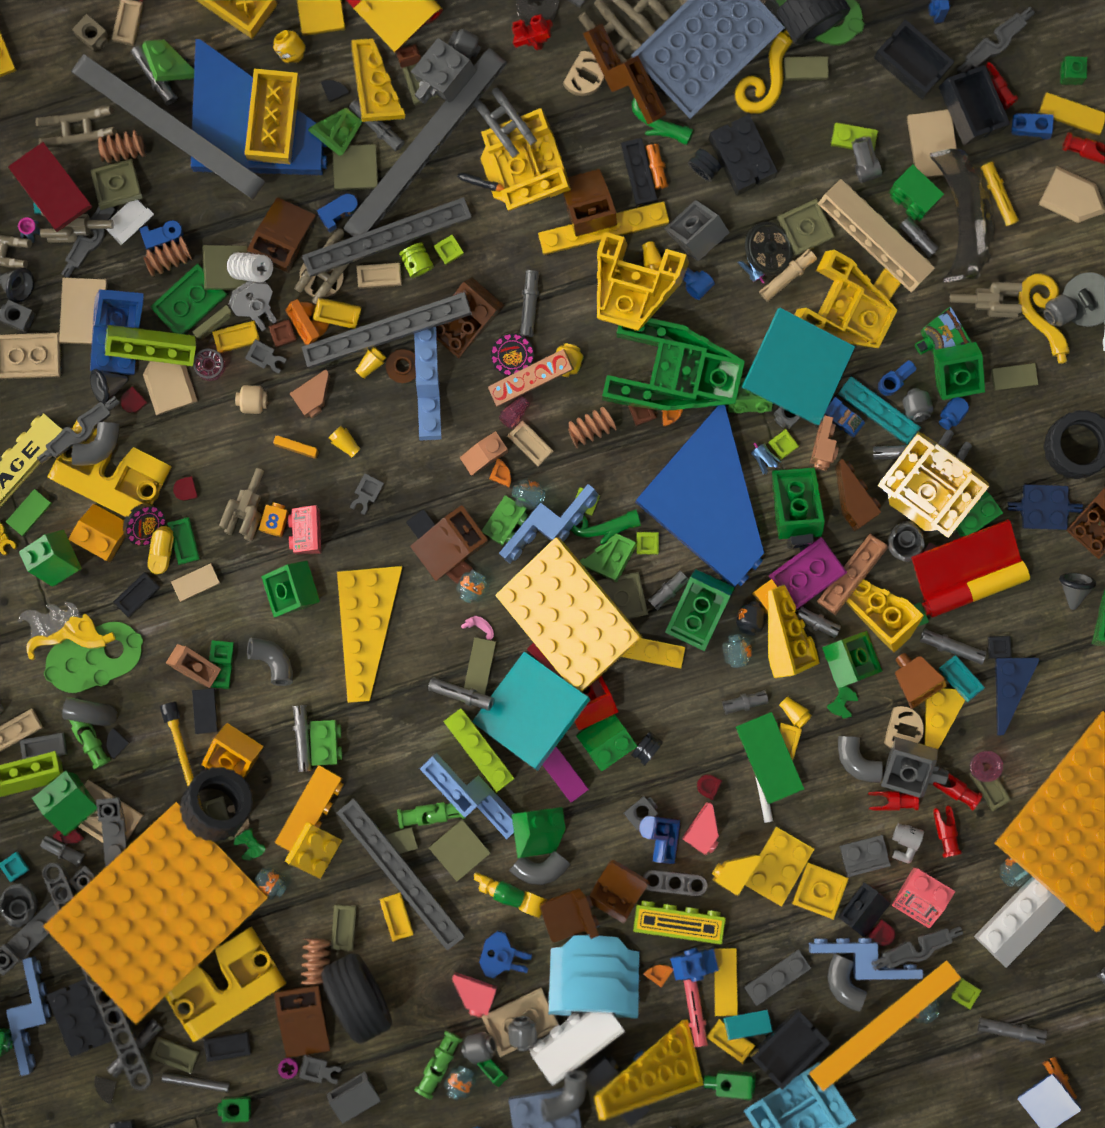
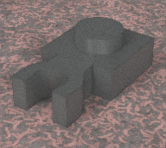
M257 339L254 340L245 359L262 368H265L267 364L270 365L272 370L278 374L281 369L276 367L275 362L281 360L285 363L287 360L284 356L273 355L272 353L275 349Z
M364 474L355 491V494L359 495V497L352 502L350 508L354 510L357 504H362L363 510L361 514L366 515L368 502L375 503L384 483Z
M305 1055L299 1078L321 1083L322 1078H326L330 1083L337 1084V1078H332L330 1074L332 1071L340 1072L341 1066H326V1060Z

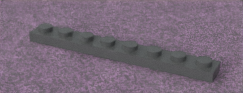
M463 197L302 255V259L309 277H313L471 219V214Z
M463 292L302 346L307 367L313 368L472 315L467 295Z
M355 798L336 812L447 951L465 937L463 932Z

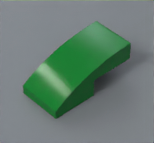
M212 640L209 662L221 670L211 688L230 689L234 642Z

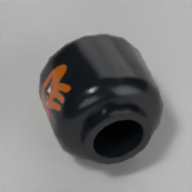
M751 601L749 604L742 605L736 619L739 631L752 636L763 631L767 612L762 608V604Z

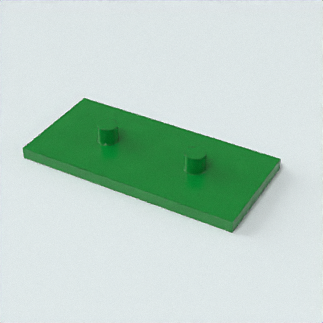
M772 712L735 727L767 804L804 790Z

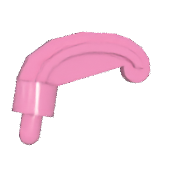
M478 616L470 617L461 626L462 628H470L476 625L487 633V640H491L494 636L493 629L489 623Z

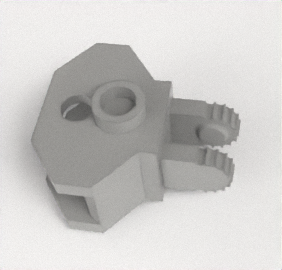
M247 281L232 291L228 305L236 316L250 317L256 322L261 331L266 328L258 316L264 312L267 314L270 322L275 323L277 321L268 305L273 291L265 281L260 283Z

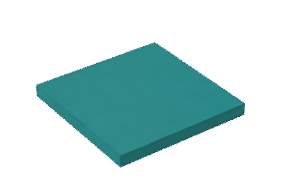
M778 308L742 388L815 425H820L855 346L782 308Z
M523 652L491 695L494 698L491 710L488 711L482 708L472 722L538 771L591 699L526 652Z

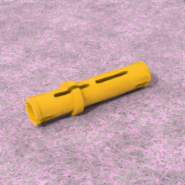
M994 162L981 166L980 168L988 183L987 188L991 190L1006 227L1018 222L1019 219L1004 189V181L1000 179Z

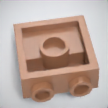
M824 416L818 428L810 460L811 464H815L814 468L826 471L830 463H833L837 458L839 447H835L837 441L830 439L835 430V424H832L833 417Z

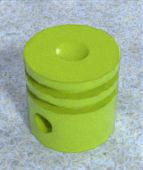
M423 243L414 244L400 252V257H403L402 261L405 262L404 265L411 278L423 275L434 267L426 249L423 248Z

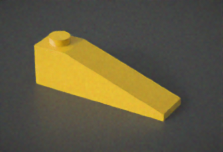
M864 579L846 601L848 606L894 653L911 638L924 617L908 600L902 597L899 598L885 589H880Z
M785 585L768 591V658L774 678L793 676L820 664L815 643L811 636L808 637L803 629L805 623L803 619H798L795 613L796 606Z

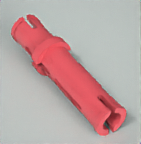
M691 979L683 980L690 1016L688 1024L692 1028L694 1047L708 1045L705 1025L707 1024L706 1020L703 1019L697 981L691 982ZM692 991H693V994H694V1000H695L696 1010H694V1006H693V1000H692V994H691ZM695 1015L698 1018L700 1034H698Z

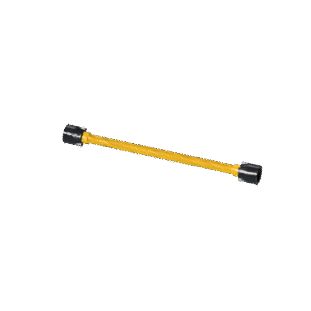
M174 701L159 707L164 723L168 722V726L172 729L173 739L176 742L175 745H177V753H179L181 766L184 769V777L187 780V786H189L194 776L190 763H188L189 760H187L188 755L185 752L186 749L182 736H180L178 719L181 716L177 702ZM198 795V802H199V805H200V807H201V809H202V806H201L202 804H201V801H199L200 798H199V795Z

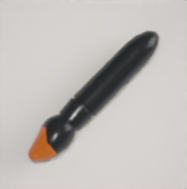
M467 173L457 174V177L464 182L487 188L494 192L504 190V187L498 182H491Z

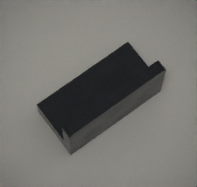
M864 882L839 914L838 918L862 937H866L888 908L890 902Z

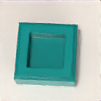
M15 852L0 863V868L10 883L30 870L19 852Z

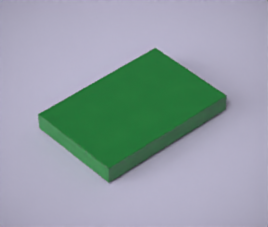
M197 263L153 303L150 308L173 333L185 335L228 295L223 290H205L204 269Z

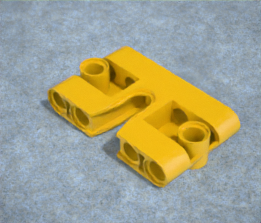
M76 420L72 430L79 434L82 432V427ZM96 428L92 436L82 444H89L94 441L97 435ZM133 447L119 463L113 476L105 477L104 472L111 460L112 453L108 458L97 464L79 466L72 465V457L67 458L65 451L55 460L47 478L126 517L132 513L131 510L134 507L146 503L153 504L160 494L159 491L172 467ZM152 486L153 494L149 497H144L143 490L145 487Z
M252 926L215 949L221 970L229 982L227 989H218L212 978L198 965L165 996L193 1042L286 984V981ZM258 954L265 955L267 958L266 964L263 966L256 965L254 962L255 956ZM182 1002L188 1003L190 1005V1012L187 1014L180 1013L178 1005Z

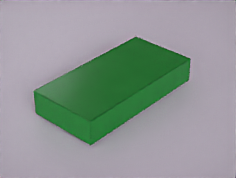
M187 517L169 522L168 527L173 531V546L178 565L200 560L190 518Z

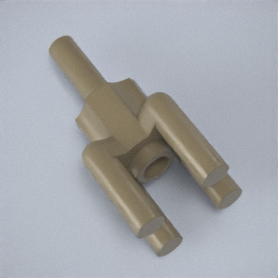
M82 214L58 232L54 229H41L40 236L41 238L47 237L48 243L75 242L77 236L88 235L90 229H113L114 221L89 220L88 214Z
M994 282L989 289L976 288L975 295L950 294L949 302L975 303V310H988L987 314L990 317L1018 318V313L1022 311V305L1003 304V296L1018 297L1019 292H1022V283Z
M256 468L248 490H240L237 500L230 499L219 524V527L225 529L224 533L232 535L237 520L240 518L243 519V523L239 533L245 535V540L252 542L261 519V513L257 511L261 496L257 495L256 491L264 470Z

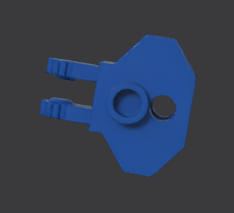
M497 931L485 940L479 963L485 976L492 978L502 971L510 969L527 973L528 968L526 966L512 963L513 956L531 960L532 954L515 950L516 948L511 946L506 933ZM488 950H493L495 955L489 956L487 954Z
M697 948L684 951L685 954L671 958L675 980L691 978V982L704 979V975L719 971L714 948L700 951Z

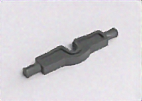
M1028 7L1021 15L1016 13L1008 21L997 27L994 34L999 40V44H994L988 38H984L966 56V62L957 68L958 73H966L971 68H978L989 57L997 56L1005 51L1011 38L1026 26V21L1035 14L1034 10Z
M98 207L89 220H110L116 213L114 207L103 210ZM90 229L91 232H94V237L91 239L82 235L77 237L70 253L65 259L68 264L61 275L69 278L75 268H81L89 253L96 250L103 242L106 233L105 229Z
M115 396L105 404L99 402L91 410L78 417L77 422L82 427L81 433L76 434L70 427H65L46 445L47 450L38 456L37 459L43 465L52 456L58 458L72 447L73 443L82 444L86 442L94 433L97 423L103 422L111 416L109 411L120 404Z
M958 926L949 931L948 929H941L919 936L920 950L916 952L911 942H904L896 948L883 953V958L872 961L871 964L876 965L873 966V969L876 971L885 966L893 968L907 961H923L930 957L934 950L951 944L953 938L963 935V931H960L962 929Z

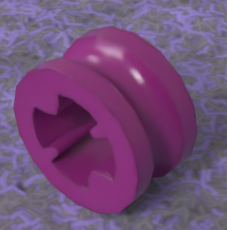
M285 1058L278 1066L280 1076L285 1079L293 1078L299 1070L298 1063L293 1058ZM288 1062L289 1065H294V1069L291 1070L292 1074H289L288 1071H283L284 1063Z

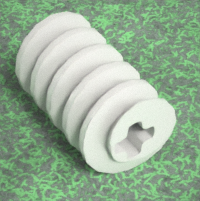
M236 252L228 259L227 269L234 279L260 283L266 281L271 276L273 263L265 255Z

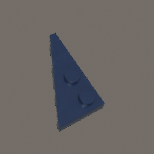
M1039 658L995 659L997 735L1005 734L1036 669Z

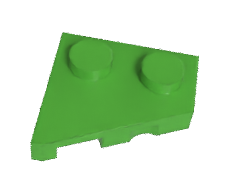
M165 40L144 41L142 47L155 82L194 79V69Z
M345 108L309 127L308 131L340 156L346 151L362 120Z
M615 534L608 539L606 544L596 548L593 554L586 559H581L580 563L585 568L617 583L637 544L626 537Z

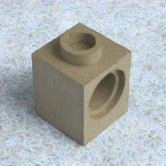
M87 14L72 29L74 34L94 52L102 49L108 42L109 35L106 30ZM97 31V35L94 38H88L89 32Z

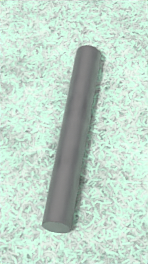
M163 1073L162 1082L228 1092L229 1083L169 1073Z

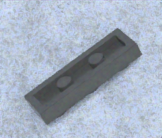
M796 950L745 985L744 988L757 1006L810 970L811 967L801 952Z

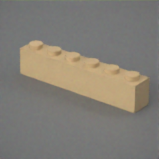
M842 179L827 191L819 201L818 205L911 293L935 269L928 259L915 250L912 244L908 243L896 229L892 228L880 214L876 213Z

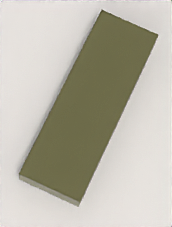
M474 637L464 685L465 689H475L477 693L485 695L496 642Z

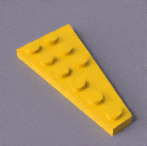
M403 566L337 572L348 703L370 701Z
M688 1019L681 1020L595 1096L600 1119H607L704 1085Z

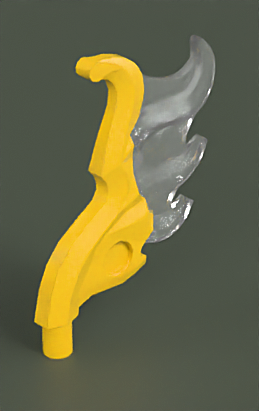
M65 602V605L69 607L68 611H63L55 605L48 604L46 605L50 609L48 614H42L36 610H27L18 619V622L28 621L31 626V639L26 647L28 657L31 660H35L34 651L39 646L62 644L65 639H70L82 647L93 649L107 646L106 644L116 640L113 632L104 636L99 635L93 620L87 614L80 618L79 609L70 602Z

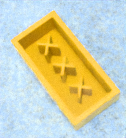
M196 0L251 39L254 38L277 6L276 0Z
M254 69L245 156L248 161L291 165L300 85L298 73Z

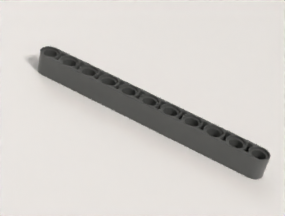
M490 48L474 65L476 73L453 101L449 103L445 101L349 219L344 227L345 231L355 237L374 230L472 109L475 102L481 98L507 64L506 60Z
M83 54L71 70L76 76L252 200L265 184V181L86 55Z
M50 863L44 867L42 874L56 909L59 912L77 894L69 882L70 877L64 865L61 863ZM53 867L59 870L57 879H53L50 876V870ZM62 887L68 891V896L65 900L61 899L58 894ZM82 968L130 1084L136 1090H144L152 1084L154 1077L129 1017L112 999L110 1002H105L102 999L104 990ZM112 1011L119 1012L121 1018L118 1023L111 1020ZM122 1031L128 1033V1043L120 1041L119 1035ZM130 1052L137 1054V1064L129 1062L128 1055ZM139 1073L146 1075L147 1082L145 1085L138 1083L137 1075Z

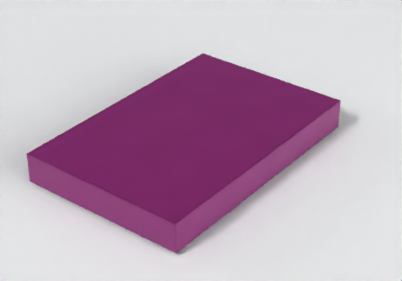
M821 537L771 573L769 577L777 587L781 585L786 586L797 610L848 572Z

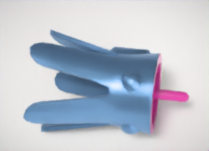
M27 217L21 219L18 224L21 237H24L25 234L34 243L33 233L40 235L41 229L36 225L39 222Z
M738 261V264L750 275V279L753 282L760 279L764 283L761 278L764 274L758 272L752 265L753 271L744 262Z
M754 443L756 449L751 454L756 458L762 474L768 473L764 461L769 467H778V463L774 458L778 462L782 461L768 450L765 443L759 447Z

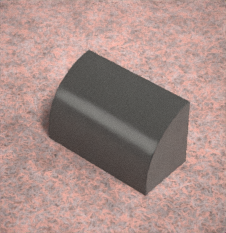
M365 1071L327 1093L328 1102L342 1124L381 1101Z

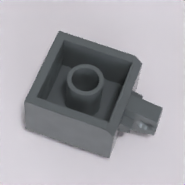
M438 38L411 70L415 79L420 83L415 96L423 104L436 95L449 103L454 100L476 73V69L470 59Z
M895 737L883 771L881 786L920 798L924 797L929 783L946 784L949 771L940 768L936 764L938 749Z

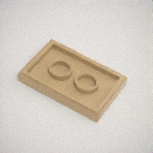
M942 110L908 115L907 121L914 166L927 178L959 174L960 168L954 129L949 111Z
M63 278L60 343L92 344L95 296L99 289L107 290L106 279Z
M60 334L0 335V379L61 377Z
M87 780L84 785L95 802L97 799L116 798L90 780ZM120 800L125 815L126 838L128 841L144 815ZM96 811L78 827L103 843L102 823L98 822V813Z
M542 988L489 1012L488 1015H482L489 1034L493 1036L496 1042V1049L500 1057L517 1049L510 1045L508 1037V1025L512 1022L513 1018L528 1016L531 1020L535 1021L538 1039L549 1034L554 1027L559 1025L555 1015H548L549 1003Z

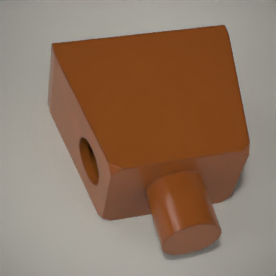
M903 653L896 658L895 661L900 666V669L895 672V676L911 709L946 687L945 679L921 656L911 660L906 653Z

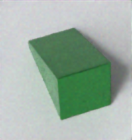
M492 1059L477 1063L480 1069L497 1087H500L509 1078Z

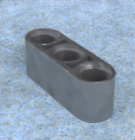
M649 870L643 875L645 879L651 874L658 876L659 882L656 886H647V889L651 891L698 896L704 894L707 889L706 880L699 875ZM678 877L681 884L679 888H670V878ZM695 879H700L703 884L702 889L695 892L691 889V882Z

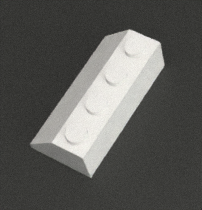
M1032 876L974 937L1007 968L1066 905Z
M574 1012L568 1017L566 1022L554 1027L549 1035L537 1040V1043L529 1051L553 1086L564 1078L566 1073L573 1071L622 1034L624 1029L613 1013Z

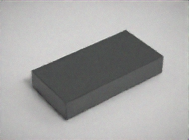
M65 733L20 740L23 759L56 751L58 756L68 754Z

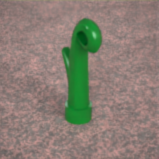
M634 98L632 110L642 122L647 124ZM659 118L653 123L647 124L654 129L645 132L648 136L670 137L687 146L694 130L687 126L682 127Z
M635 509L628 511L625 515L589 528L588 520L583 515L581 529L574 525L570 530L580 537L605 535L600 540V544L603 545L615 534L628 528L639 527L641 524Z

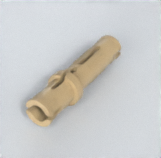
M807 249L795 261L792 260L782 273L759 291L761 296L768 302L794 278L801 276L803 271L817 260L814 253Z

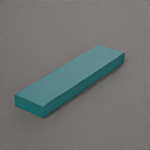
M853 377L848 379L837 394L906 445L911 442L921 428Z

